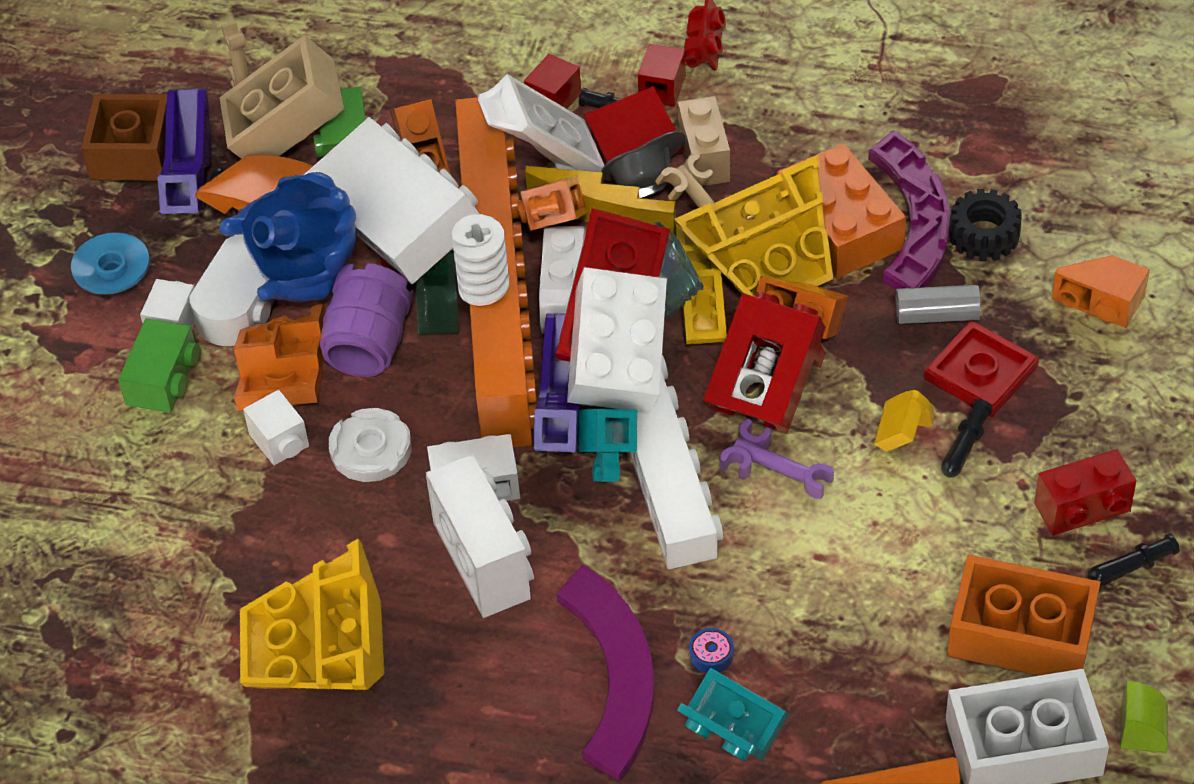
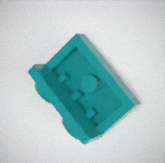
M712 668L707 672L689 705L686 706L681 703L677 709L678 712L688 717L684 724L685 727L706 739L709 738L711 732L726 740L721 748L744 762L749 754L763 762L790 715L783 709Z

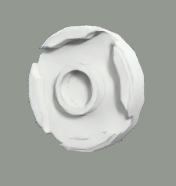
M379 408L360 409L351 413V418L346 419L344 422L341 419L334 426L329 436L330 458L337 471L349 479L361 482L381 481L395 475L406 465L412 452L410 430L406 423L404 424L400 421L399 416L392 411Z

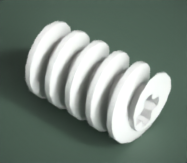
M483 214L468 215L460 219L452 229L459 295L465 302L471 305H490L499 301L509 288L504 229L493 217Z

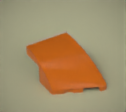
M247 155L200 187L194 196L224 214L232 207L240 211L252 201L273 191L281 178L304 175L313 166L305 162L280 156Z
M323 304L312 306L311 314L293 320L284 315L274 318L269 322L256 324L239 331L234 346L240 380L234 395L237 411H243L245 407L277 390L284 395L291 405L318 402L324 357L320 348L321 333L324 325L323 319L325 316Z

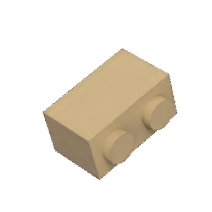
M711 96L678 101V131L683 132L686 137L683 144L685 161L690 155L699 154L701 158L694 165L695 169L699 172H706L709 169L713 171V174L703 186L730 182V148L716 97Z

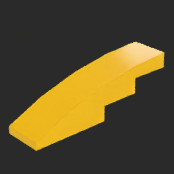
M526 166L527 189L578 176L588 213L577 218L579 220L588 222L591 209L595 208L669 228L668 239L675 238L676 229L673 220L676 218V201L639 198V187L603 184V172Z
M675 223L686 344L725 342L727 332L721 271Z

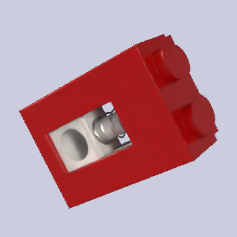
M756 292L755 297L742 293L703 401L712 411L734 417L735 412H739L764 421L763 426L765 428L768 427L771 430L788 434L811 367L813 365L821 368L826 355L820 343L826 327L821 317L817 316L818 311L809 306L794 304V307L790 308L778 304L779 299L763 292ZM756 354H757V356H759V357H758V359H757V362H754V359H755ZM754 362L756 364L755 368L751 369ZM757 382L765 384L764 391L759 397L754 399L746 398V390L751 384Z

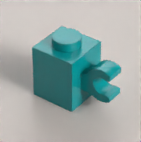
M579 410V452H597L592 467L593 481L619 482V452H637V410Z

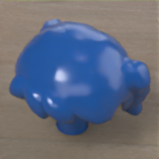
M311 172L306 175L281 178L273 191L252 201L235 216L225 218L220 223L219 228L220 232L225 236L243 235L248 253L261 275L267 281L257 289V295L261 300L278 299L305 302L325 299L333 289L338 272L351 258L356 243V212L354 207L350 205L347 193L337 187L330 176L322 172Z

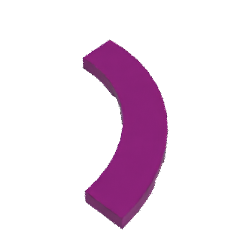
M893 130L869 150L868 160L882 169L898 187L907 205L910 229L908 238L900 253L883 271L882 281L895 290L901 288L927 287L934 278L946 252L950 226L949 204L940 177L926 163V157L909 140Z
M582 565L558 591L557 602L580 619L592 633L593 637L597 638L604 653L609 674V693L606 708L594 736L582 751L583 760L620 783L633 765L643 746L651 712H653L654 673L652 657L645 634L629 605L601 576L585 565Z

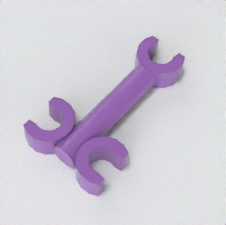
M750 419L745 420L741 424L740 438L736 440L734 446L723 450L720 455V470L725 471L731 463L738 462L741 464L739 467V478L744 480L750 475L752 461L804 483L806 493L816 499H822L824 496V485L816 482V480H824L828 483H832L834 480V469L829 465L818 463L807 467L767 450L771 444V428L766 427L761 435L752 436L750 435L752 432V420Z

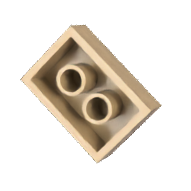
M305 35L219 97L227 148L241 159L247 155L281 156V154L298 142L305 140L309 134L327 121L334 119L338 113L344 110L334 59Z

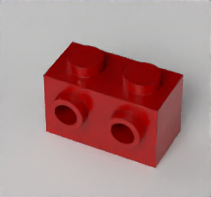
M1114 449L1040 472L1038 474L1034 504L1051 535L1054 536L1131 512L1137 480L1119 450Z

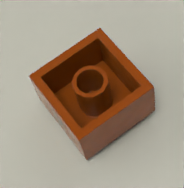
M94 94L81 146L90 180L158 181L157 175L162 171L165 158L167 94Z

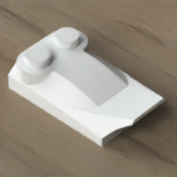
M508 74L492 89L479 95L478 101L489 126L531 143L542 155L555 163L554 168L601 172L604 163L583 118Z

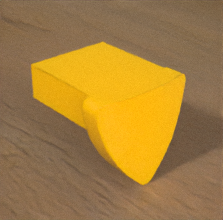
M910 390L886 401L874 444L888 452L914 441L918 425L931 427L935 414L928 399L919 391Z

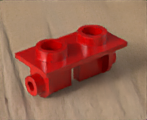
M705 0L704 6H696L689 12L686 32L689 38L685 39L684 49L685 61L688 66L697 67L701 63L709 62L715 71L718 68L719 54L723 51L721 38L722 30L726 27V18L723 9L717 7L713 0Z

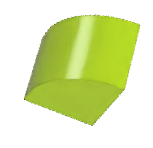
M1126 681L1120 714V749L1167 753L1168 703L1164 695L1155 688L1135 681Z

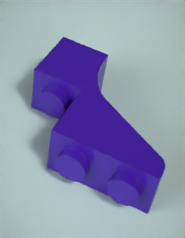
M208 88L170 89L167 93L165 158L162 171L157 175L160 214L199 213L207 206L205 202L194 195L200 187L205 185L204 169L212 164Z
M547 313L545 318L540 392L534 415V450L576 452L579 447V410H581L582 404L567 402L570 362L555 359L565 313Z

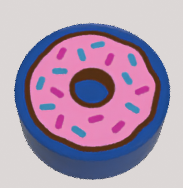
M707 628L697 632L689 644V657L692 665L703 673H707L710 668L719 673L726 670L731 665L734 657V645L731 637L726 632L715 628Z

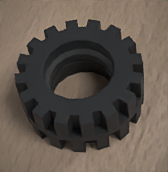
M977 189V194L969 191L965 193L964 198L959 197L956 200L955 205L951 209L949 236L952 246L956 245V250L960 254L967 252V258L973 260L975 256L980 257L979 261L986 262L987 257H991L993 261L1000 260V254L1006 257L1011 254V249L1015 250L1021 232L1022 213L1021 209H1018V203L1015 200L1009 202L1010 196L1006 193L1000 196L997 195L998 190L991 189L990 193H985L984 189ZM987 221L996 224L997 227L984 229L973 225V223Z

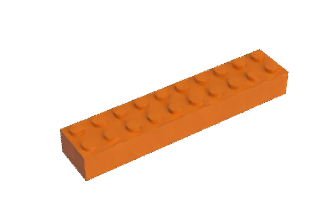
M478 97L455 99L461 186L465 185L479 201L475 206L479 214L493 217L503 227L509 274V288L499 301L483 306L470 304L476 401L481 438L490 435L511 434L513 448L532 446L531 429H534V415L537 404L529 403L537 402L534 372L526 373V371L534 370L531 341H523V339H531L529 310L521 311V308H528L526 280H518V278L525 277L523 250L516 251L515 249L523 247L521 221L513 222V219L520 218L517 206L519 196L518 193H511L510 191L518 189L516 165H508V162L515 161L513 137L506 138L505 134L509 133L487 124Z

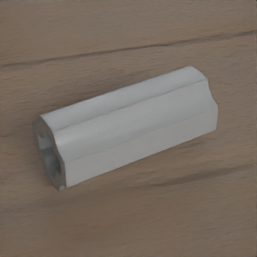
M977 285L896 289V317L899 324L980 320V292Z

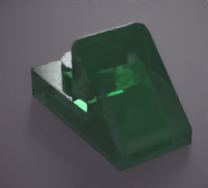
M453 252L447 253L416 281L418 335L459 334L458 296L460 295Z

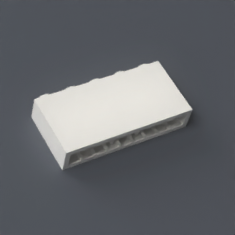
M370 117L304 174L322 172L330 176L335 185L347 193L350 205L354 207L356 212V236L411 284L415 283L453 248L452 229L454 225L463 217L479 214L475 208L479 201L465 185L459 187L454 178L445 169L439 172L438 167L426 154L423 153L420 156L416 148L406 138L401 140L387 123L381 127Z

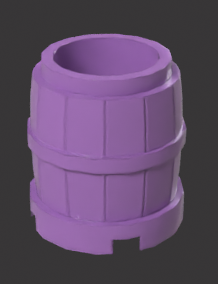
M366 263L365 270H353L354 264H348L336 276L332 289L333 297L323 319L324 325L321 333L320 348L324 360L340 372L359 377L377 376L388 368L395 355L404 332L403 324L405 316L410 310L414 292L413 289L410 292L406 289L408 281L402 275L389 268Z

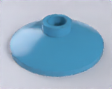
M106 233L86 241L77 249L71 261V272L75 282L86 291L95 294L119 293L133 287L145 276L150 265V256L145 244L138 238L125 233Z

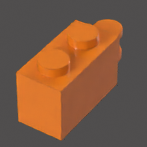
M578 176L521 191L522 199L517 201L520 218L523 223L529 224L530 231L574 220L588 214Z

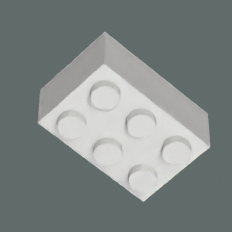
M584 267L576 286L568 403L615 409H635L638 412L650 413L660 391L667 278Z
M474 454L426 472L433 524L482 617H488L530 600L529 581L534 580V575L526 556L531 555V548L522 530L516 532L511 523L514 522L507 501L504 498L498 500L494 492L497 489L490 470L487 467L481 469Z
M1084 669L949 690L945 720L964 784H1054L1103 776L1109 745Z

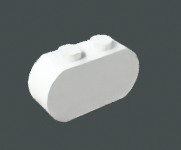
M585 226L544 227L539 291L540 327L542 334L545 331L547 313H566L586 231Z
M234 235L224 241L189 296L198 333L206 341L219 346H234L241 329L266 323L270 316L271 307L276 299L261 300L258 297L257 289L267 281L261 275L248 253L243 235Z

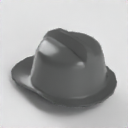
M680 131L665 133L634 150L616 156L601 169L603 179L616 182L617 185L639 187V198L641 199L655 195L662 191L669 183L663 182L657 185L655 181L663 169L671 167L670 158L683 146L686 138L685 135Z

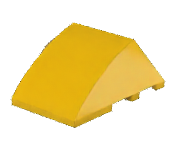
M818 155L784 169L776 176L713 204L708 203L673 220L741 293L755 297L761 276L820 286L833 280L828 233L825 229L822 206L824 202L823 193L820 190L818 174Z
M359 539L346 545L349 551L326 564L324 560H321L314 564L313 572L294 584L286 581L240 609V683L244 687L259 689L368 690L384 675L381 599L363 545Z

